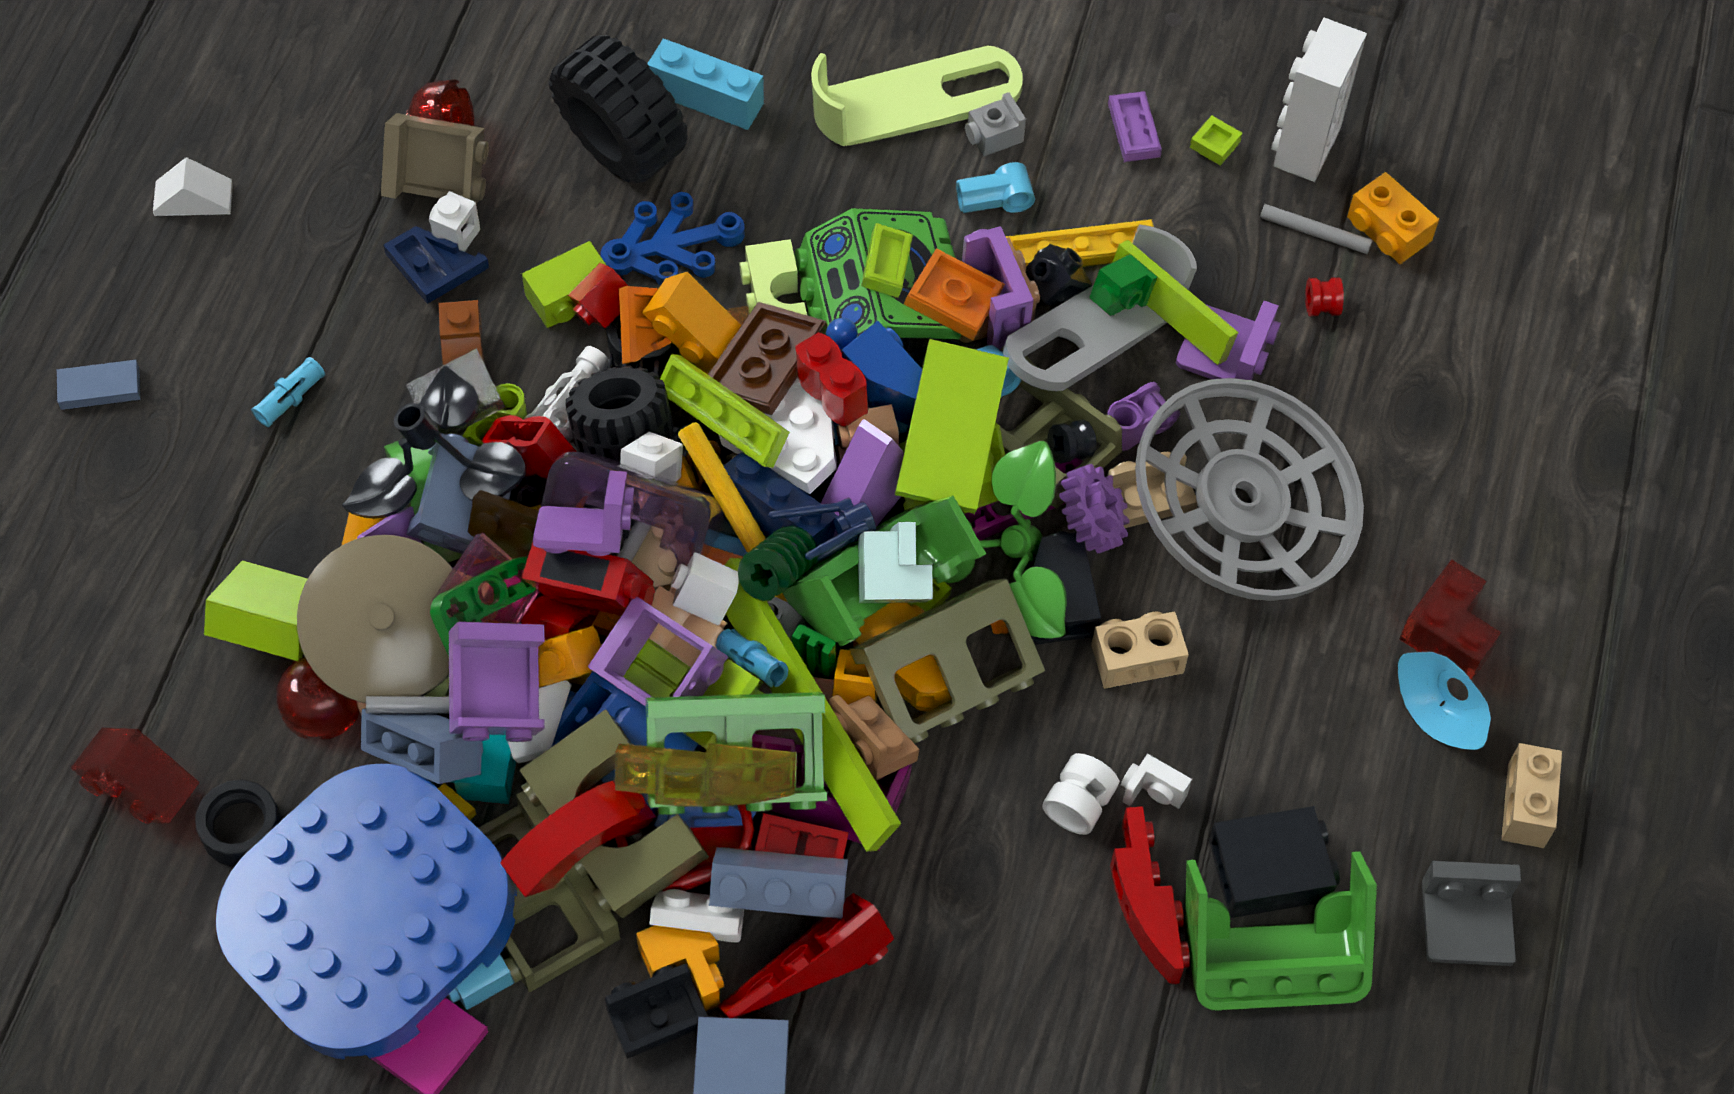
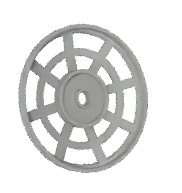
M1236 378L1206 380L1190 385L1171 396L1155 412L1143 431L1137 448L1135 472L1137 491L1144 514L1155 535L1167 551L1185 569L1205 583L1226 593L1247 599L1265 601L1293 599L1313 592L1329 582L1350 559L1358 544L1363 527L1364 513L1362 488L1355 465L1344 444L1331 427L1316 412L1294 396L1273 386L1252 380ZM1227 396L1245 398L1257 403L1250 423L1231 419L1215 420L1207 423L1198 400ZM1184 407L1193 429L1178 441L1168 458L1150 447V444L1161 424L1175 411ZM1271 409L1282 412L1298 423L1316 440L1322 449L1302 459L1299 453L1284 439L1266 429ZM1223 433L1245 435L1246 439L1243 449H1231L1221 452L1213 435ZM1198 441L1209 461L1199 474L1180 465L1185 452ZM1263 442L1277 451L1290 466L1279 471L1273 463L1259 455L1261 443ZM1146 462L1165 473V493L1173 518L1161 521L1153 505L1147 485ZM1329 463L1334 467L1343 491L1346 511L1345 521L1321 516L1320 493L1312 473ZM1176 480L1195 489L1199 508L1183 513L1177 496ZM1298 480L1303 485L1308 513L1290 508L1291 496L1288 485ZM1235 489L1245 490L1251 499V503L1241 501L1237 497ZM1208 522L1216 531L1224 535L1222 552L1204 541L1193 528ZM1283 523L1305 528L1299 542L1289 552L1285 551L1273 535ZM1183 532L1196 548L1212 560L1220 563V576L1193 560L1176 543L1172 535ZM1318 532L1342 536L1340 546L1331 562L1312 579L1295 562L1310 549ZM1259 541L1272 558L1265 561L1238 559L1240 542L1251 543ZM1281 569L1296 586L1284 590L1250 588L1237 584V570L1262 573Z

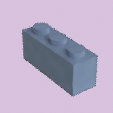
M366 708L362 709V751L394 765L406 767L408 771L437 784L481 774L482 741L463 740V734H449V719L438 714L366 713Z
M717 847L712 863L709 906L842 919L848 860Z

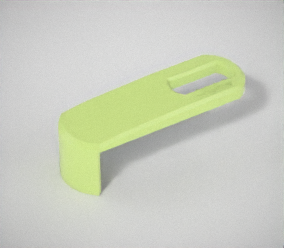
M984 46L828 86L826 54L820 53L813 65L811 74L815 121L819 129L829 139L842 146L876 141L968 119L969 111L1001 100L1002 95L1009 92L1014 101L1017 102L1021 95L1023 84L1022 70L1016 59L1003 49L994 46ZM997 68L1003 70L1009 77V81L1006 84L956 97L947 95L942 89L943 82L955 81L958 78H966V76L976 75L981 72L986 73Z

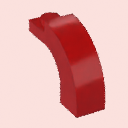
M612 780L579 795L550 814L528 832L510 850L500 864L523 896L528 897L554 888L565 874L592 850L615 837L646 828L656 816L646 804L642 794L631 783L618 787Z

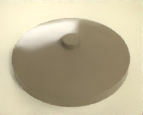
M373 535L362 537L340 546L316 566L306 581L300 596L297 610V631L306 660L319 678L341 695L361 703H366V696H424L439 686L449 676V657L430 615L431 603L439 594L461 584L460 579L447 561L437 552L418 541L406 537ZM452 604L446 610L447 615L454 617L458 607L456 604Z

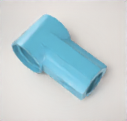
M1019 162L1004 164L994 174L956 180L958 205L963 213L1003 207L1007 212L1018 213L1030 208L1035 202L1026 166Z

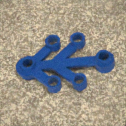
M678 192L672 196L670 200L671 210L651 240L639 242L646 228L653 226L657 222V208L653 203L643 201L635 206V219L623 237L607 242L603 246L600 255L605 264L613 268L618 275H625L634 270L655 279L659 285L663 283L665 278L679 274L675 263L693 270L694 274L698 277L706 278L715 272V257L713 254L707 251H700L694 254L682 248L714 239L725 247L737 246L745 237L744 221L737 214L726 212L721 214L713 224L675 233L683 220L689 217L694 210L692 196L686 192ZM680 203L687 204L685 207H678L676 205ZM644 212L651 213V215L647 217L641 216L640 214ZM658 255L670 261H662L656 264L644 257ZM701 262L709 263L706 267H701L698 264ZM667 271L673 273L670 276L661 275L663 272Z

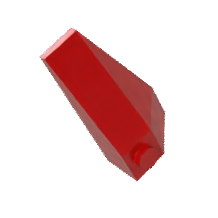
M852 893L844 900L842 919L823 917L720 1003L718 1007L728 1018H737L861 968L866 963L867 965H872L885 956L889 950L887 945L894 940V937L875 906Z

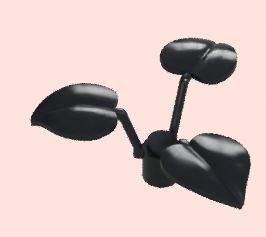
M444 365L429 385L420 404H406L394 416V425L403 436L398 444L403 449L405 465L396 458H382L373 462L359 476L350 496L342 506L351 514L371 519L388 517L404 509L417 492V483L409 476L414 469L411 447L427 450L437 442L463 466L468 467L461 475L459 484L465 497L473 501V496L480 490L500 497L509 493L525 477L526 464L516 449L502 442L484 443L477 449L472 461L462 455L441 436L442 433H447L448 428L457 429L466 425L479 407V396L475 388L448 366Z

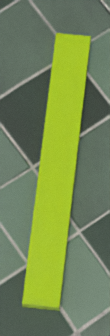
M730 558L725 566L738 571L741 558ZM739 582L737 594L729 606L726 616L740 635L749 641L760 642L767 648L770 655L779 661H783L788 666L786 680L778 687L769 686L772 693H822L768 602L750 596ZM825 698V713H822L824 781L866 852L877 851L901 825V822ZM793 728L803 744L802 731L800 729Z

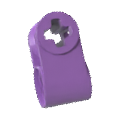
M1155 382L1143 385L1136 392L1110 405L1107 414L1114 417L1119 424L1125 425L1121 426L1122 451L1131 449L1140 443L1147 424L1155 412L1166 402L1159 393L1160 387ZM1177 410L1161 424L1156 434H1160L1170 428L1179 418L1180 411Z

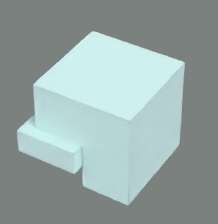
M898 522L890 531H864L859 536V603H920L933 599L932 565H916V522Z

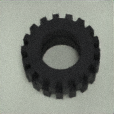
M624 366L623 368L613 367L608 368L606 371H598L591 374V377L579 381L578 386L573 387L569 392L570 397L566 398V411L575 447L580 456H585L586 460L591 463L598 462L599 465L603 466L610 464L624 466L620 464L621 449L648 432L671 439L673 435L672 429L674 426L663 380H659V376L656 373H648L647 369L641 367L633 369V366Z

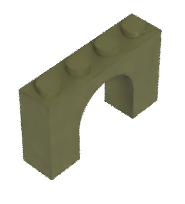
M605 709L521 768L520 772L527 781L521 787L535 807L542 804L550 815L569 801L591 790L601 778L638 752L615 718ZM676 814L632 845L620 848L598 846L579 860L574 867L582 877H585L587 874L591 876L597 885L592 894L606 913L613 909L615 913L624 918L706 860L709 855L687 823Z

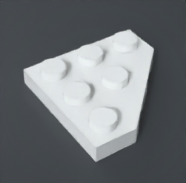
M797 377L772 416L765 414L790 431L778 459L771 469L796 487L811 494L837 469L834 449V423L825 413L821 400L810 396L802 388ZM719 435L722 446L737 454L742 452Z

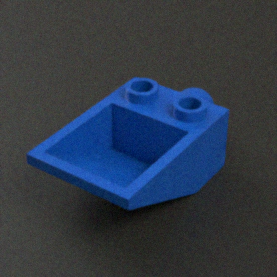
M837 318L830 322L826 329V335L838 345L842 358L854 363L865 376L868 409L892 404L895 419L910 426L922 368L904 350L902 340L898 334L889 327L885 329L879 321H876L859 336L856 325L847 318Z
M592 671L577 693L569 691L552 746L606 709L615 718L638 753L599 781L604 784L613 780L618 787L631 783L642 794L650 808L648 804L646 706ZM683 732L669 733L665 737L666 789L669 792L689 749L698 753L702 748L701 745ZM652 807L650 809L655 814V812L658 810V807Z

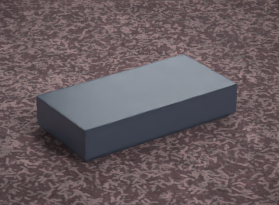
M137 360L57 369V403L61 410L141 400L140 374Z

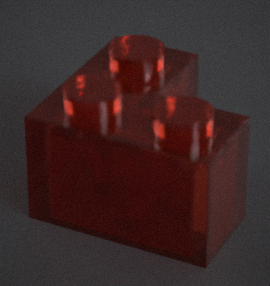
M1451 559L1409 615L1399 640L1418 652H1434L1448 657L1472 681L1491 655L1501 634L1500 631L1470 613L1477 604L1487 581Z
M101 728L71 766V769L81 776L79 783L87 791L96 796L106 794L115 798L122 797L131 805L128 811L145 824H150L151 822L169 824L200 783L138 729Z

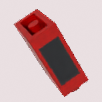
M533 543L522 575L523 580L551 600L622 616L631 600L637 597L652 605L655 593L654 581L629 559L612 555L594 556L581 550L550 553L543 550V548L535 547Z

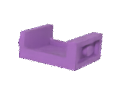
M1001 226L988 230L980 229L964 237L962 262L1005 284L1001 294L991 298L986 339L987 345H994L999 350L1005 345L1008 335L1031 322L1034 301Z
M457 622L449 630V734H463V740L485 741L489 739V735H506V741L527 742L532 740V735L535 736L545 729V720L539 719L538 647L544 643V625Z

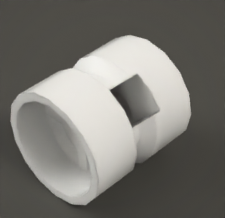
M1076 753L1067 762L1060 774L1061 782L1053 785L1042 807L1048 817L1059 826L1070 832L1086 835L1092 831L1101 816V806L1108 804L1117 789L1119 779L1114 771L1102 761L1086 754Z

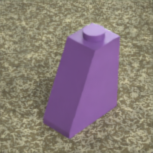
M863 419L853 435L821 504L836 503L846 498H850L853 505L864 502L869 507L877 527L901 497L895 495L904 452L890 436ZM836 529L833 537L838 535Z

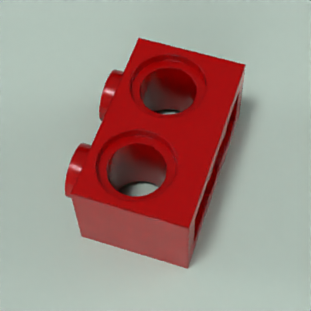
M763 813L755 851L843 859L849 832Z

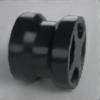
M1084 419L1072 421L1070 425L1065 423L1056 424L1049 429L1047 443L1052 452L1053 459L1060 464L1071 462L1074 458L1079 460L1091 458L1096 450L1095 432L1091 424Z

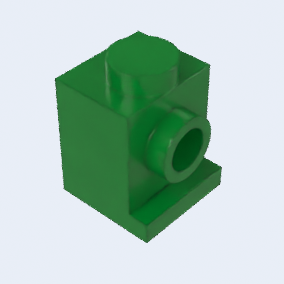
M1129 254L1099 269L1089 298L1110 316L1124 309H1132L1137 304L1142 308L1149 301L1157 276Z

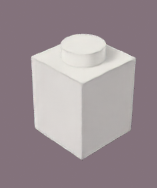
M694 552L688 565L680 564L672 579L671 587L676 589L673 606L719 626L737 594L739 583L738 571Z

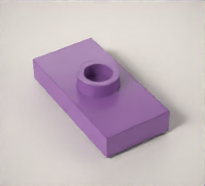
M1145 91L1109 96L1108 106L1124 162L1159 158L1162 149Z

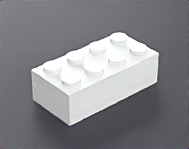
M1323 18L1317 32L1309 31L1302 52L1306 54L1303 58L1296 57L1289 74V79L1294 80V82H1290L1284 95L1283 103L1287 105L1284 106L1277 123V127L1282 129L1278 130L1271 150L1277 151L1274 167L1315 182L1341 129L1367 33L1327 18Z

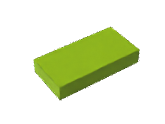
M878 223L875 224L861 287L899 298L903 288L913 234Z

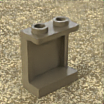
M396 113L385 123L381 196L396 199L402 192L441 198L450 191L476 203L482 200L486 190V179L481 177L482 164L486 163L489 150L488 142L484 141L485 128Z

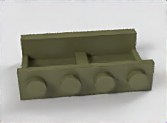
M1028 356L1024 357L1030 364L1035 366ZM1021 380L1019 386L1041 401L1043 405L1014 430L1006 431L1000 427L1005 455L1038 441L1047 442L1049 429L1053 425L1062 423L1070 425L1072 421L1082 419L1091 424L1096 435V441L1101 446L1091 458H1087L1077 468L1088 464H1093L1094 468L1100 466L1104 468L1122 452V427L1111 415H1104L1094 408L1083 395L1075 394L1068 388L1063 391H1048L1031 386ZM1055 467L1056 490L1051 505L1057 509L1064 503L1060 498V493L1066 491L1061 482L1068 477L1066 473Z
M1007 579L990 580L849 649L855 664H865L885 713L914 744L929 736L927 730L939 724L943 728L963 720V712L973 707H976V710H980L999 701L998 694L1008 689L1011 692H1017L1034 684L1032 677L1045 671ZM998 620H1002L1007 626L1022 665L983 684L966 645V639L970 634ZM927 655H932L936 660L952 700L911 719L895 682L894 675L897 670Z
M522 791L516 795L518 806L478 829L494 845L508 837H513L519 842L528 832L549 816L544 806L540 804L535 807L525 792ZM573 866L552 889L524 897L516 886L517 896H514L513 917L516 919L514 923L516 925L547 906L556 905L561 909L578 937L576 943L541 964L530 968L510 936L503 949L507 956L504 962L511 973L513 982L517 983L522 980L530 993L621 939L619 926L610 911L606 913L595 899L592 891L596 888L587 875L582 877Z

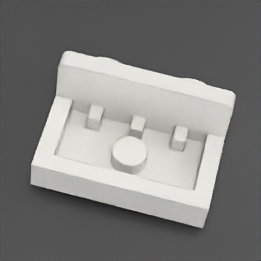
M670 889L656 894L651 907L650 925L710 932L716 940L737 943L742 936L744 909L709 906L710 895Z

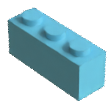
M664 38L647 63L652 72L663 81L664 87L672 94L675 103L741 128L749 129L764 104L763 75Z

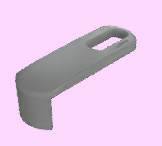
M1139 225L1132 244L1189 290L1197 270L1196 260L1190 249L1180 239L1166 231L1151 226ZM1091 286L1008 335L1003 348V356L1009 358L1008 367L1027 384L1048 391H1063L1102 367L1167 322L1147 305L1141 308L1138 304L1132 309H1124L1110 316L1089 298L1093 288ZM1056 337L1068 339L1080 348L1046 370L1033 366L1024 358Z

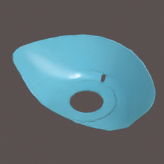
M1434 652L1403 654L1398 662L1400 692L1406 708L1420 728L1433 739L1449 746L1468 750L1482 748L1487 741L1491 715L1487 701L1469 676L1448 657ZM1450 678H1456L1464 683L1468 690L1467 700L1461 701L1452 696L1447 687V682Z

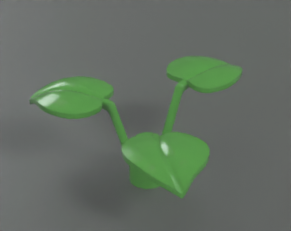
M1038 441L1007 453L997 462L992 474V486L996 498L1003 504L1013 505L1011 514L1019 525L1010 526L1005 529L1001 539L980 540L979 542L983 548L1001 547L1009 557L1022 558L1013 573L1016 582L1009 585L1031 636L1039 638H1058L1065 635L1067 598L1062 580L1054 571L1045 567H1032L1023 573L1028 562H1032L1033 556L1038 552L1042 534L1035 526L1031 525L1030 520L1022 516L1020 511L1029 517L1042 515L1050 507L1056 490V469L1052 452L1046 441ZM975 559L958 564L956 568L959 572L944 582L955 583L965 579L973 570Z

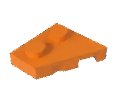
M636 286L619 288L622 364L637 362L645 355L671 343L666 336L659 334L653 328L652 322L642 313L659 288Z

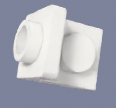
M1147 754L1140 766L1134 763L1130 766L1122 780L1121 786L1126 788L1123 803L1131 806L1143 788L1147 790L1150 797L1164 805L1171 804L1179 809L1188 795L1192 779Z

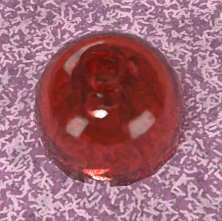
M457 79L435 81L419 88L412 97L409 109L405 114L474 126V112L470 95L466 88H458L457 84L460 81Z
M306 657L299 659V661H294L282 673L277 685V708L286 727L298 737L307 739L306 736H320L321 740L332 739L346 732L357 721L360 714L357 701L349 699L329 687L314 672Z

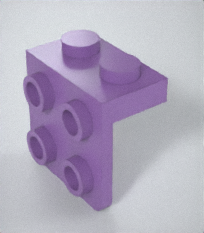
M1263 301L1256 321L1207 305L1239 332L1227 360L1217 365L1185 338L1177 355L1176 365L1181 369L1210 379L1236 378L1252 380L1255 373L1261 375L1269 353L1264 352L1266 344L1274 345L1281 326L1280 322L1275 321L1278 305Z
M610 471L604 510L557 506L540 507L533 535V545L543 548V550L550 553H563L567 550L586 551L594 556H606L611 554V552L620 553L623 530H630L631 514L633 513L634 487H626L627 472Z

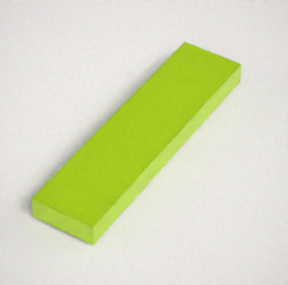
M1129 240L1120 243L1113 262L1131 254L1157 276L1147 306L1214 363L1219 365L1225 362L1239 332Z
M671 354L660 378L665 384L667 398L762 466L773 468L790 431L682 356Z

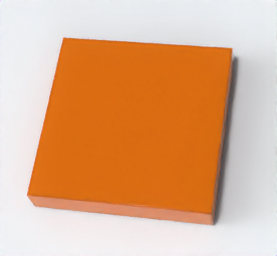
M936 248L908 293L904 305L974 341L989 315L991 298L999 296L1005 284Z

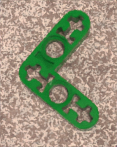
M523 556L507 560L434 598L430 607V615L448 657L449 630L457 622H482V618L536 590V588L523 579L520 583L509 586L504 582L505 579L517 575L518 571L522 570L524 572L528 557ZM482 582H487L493 588L494 600L490 605L484 604L479 598L478 588ZM452 604H456L458 611L454 614V617H449L446 610Z

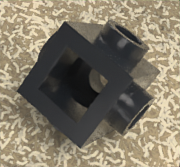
M1049 244L1047 247L1039 250L1035 254L1034 259L1026 266L1027 276L1030 281H1035L1040 299L1047 305L1057 307L1092 286L1091 281L1081 267L1083 265L1081 257L1071 248L1065 249Z

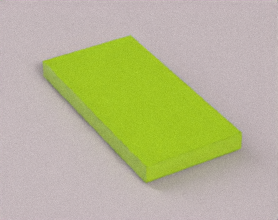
M929 339L895 495L926 503L954 495L962 511L976 513L1007 370L1008 357Z

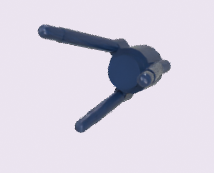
M850 498L836 503L789 508L768 513L770 519L839 512V516L833 519L838 535L805 554L807 560L818 556L817 563L825 560L847 545L858 541L859 536L864 531H876L874 518L866 503L861 502L853 505Z

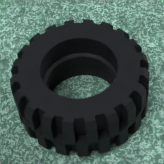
M608 35L592 36L552 69L549 78V89L553 92V101L558 105L559 113L567 121L573 134L580 139L585 149L590 151L602 166L605 165L609 172L615 176H620L623 181L643 183L649 180L685 148L688 139V129L686 123L683 122L684 116L681 110L677 108L672 94L664 87L663 81L649 68L650 66L643 59H640L635 54L634 50L629 46H624L620 40L610 38Z

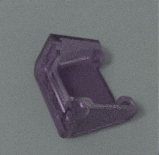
M563 453L552 464L541 507L586 508L587 504L604 509L610 471L627 472L626 487H634V505L631 519L664 530L659 548L665 550L669 548L674 553L677 560L674 572H676L680 564L687 566L694 552L707 557L720 534L724 513L718 501L711 493L658 475L646 474L622 465L618 461L594 453Z

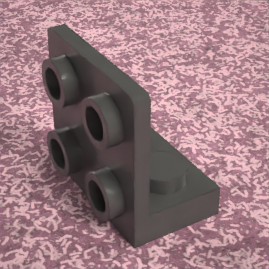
M1450 861L1431 862L1422 880L1426 958L1429 962L1512 966L1514 964L1516 956L1511 897L1521 882L1520 865Z

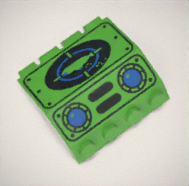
M852 208L806 232L800 248H797L794 252V257L801 278V298L803 301H806L808 307L807 316L825 320L827 325L837 318H847L856 325L858 336L876 321H879L885 329L887 327L893 329L900 338L960 339L961 334L904 305L908 293L936 248L956 258L945 220L943 218H933L932 212ZM876 223L913 234L903 288L899 298L861 287L872 231Z

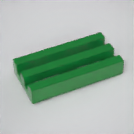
M799 624L792 634V644L812 677L818 678L820 676L824 679L834 680L836 671L835 641ZM820 654H821V665L819 664V660H818V657L820 656Z

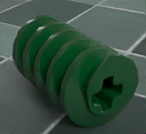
M793 525L781 527L746 553L741 559L738 567V577L741 586L753 598L762 601L772 600L775 596L785 592L794 582L814 568L818 562V556L807 560L805 554L817 547L816 541L803 528Z

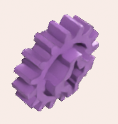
M1088 464L1068 472V478L1061 482L1066 491L1060 493V498L1066 502V507L1062 509V514L1067 515L1068 529H1075L1077 531L1076 541L1078 543L1085 541L1086 549L1088 551L1095 549L1097 553H1102L1122 545V538L1128 536V532L1123 525L1129 524L1130 520L1123 514L1127 504L1122 502L1124 499L1121 489L1113 487L1112 475L1104 477L1103 468L1101 466L1094 468L1093 464Z

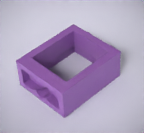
M639 597L632 599L588 665V668L646 706L645 698L653 696L623 676L659 623L701 651V654L672 697L703 696L709 685L714 684L721 676L724 662L728 656Z

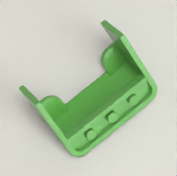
M954 495L906 509L876 527V531H890L898 522H916V565H932V579H935L937 584L956 575L959 572L956 566L961 562L977 559L986 554ZM858 541L847 545L816 564L813 569L809 570L783 592L788 604L818 633L838 642L840 647L860 637L862 633L859 628L865 624L864 619L889 604L859 603Z
M1352 852L1350 891L1331 892L1323 896L1315 907L1314 923L1230 928V915L1226 906L1219 900L1208 898V893L1196 861L1187 860L1185 920L1193 984L1199 1002L1211 1010L1346 1004L1363 999L1369 993L1372 986L1377 884L1361 852Z

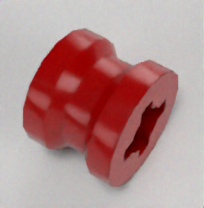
M1332 277L1329 281L1322 282L1317 278H1308L1305 301L1309 317L1318 316L1321 312H1329L1332 316H1340L1342 314L1344 291L1340 277Z

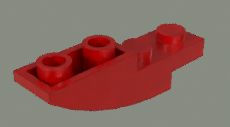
M1143 806L1128 807L1125 810L1122 822L1125 848L1114 849L1110 864L1115 891L1128 926L1144 954L1170 984H1179L1184 968H1189L1190 964L1188 944L1186 941L1180 942L1178 927L1183 926L1182 903L1180 900L1174 901L1172 885L1160 886L1159 864L1157 861H1151L1149 847H1154L1152 822H1145Z

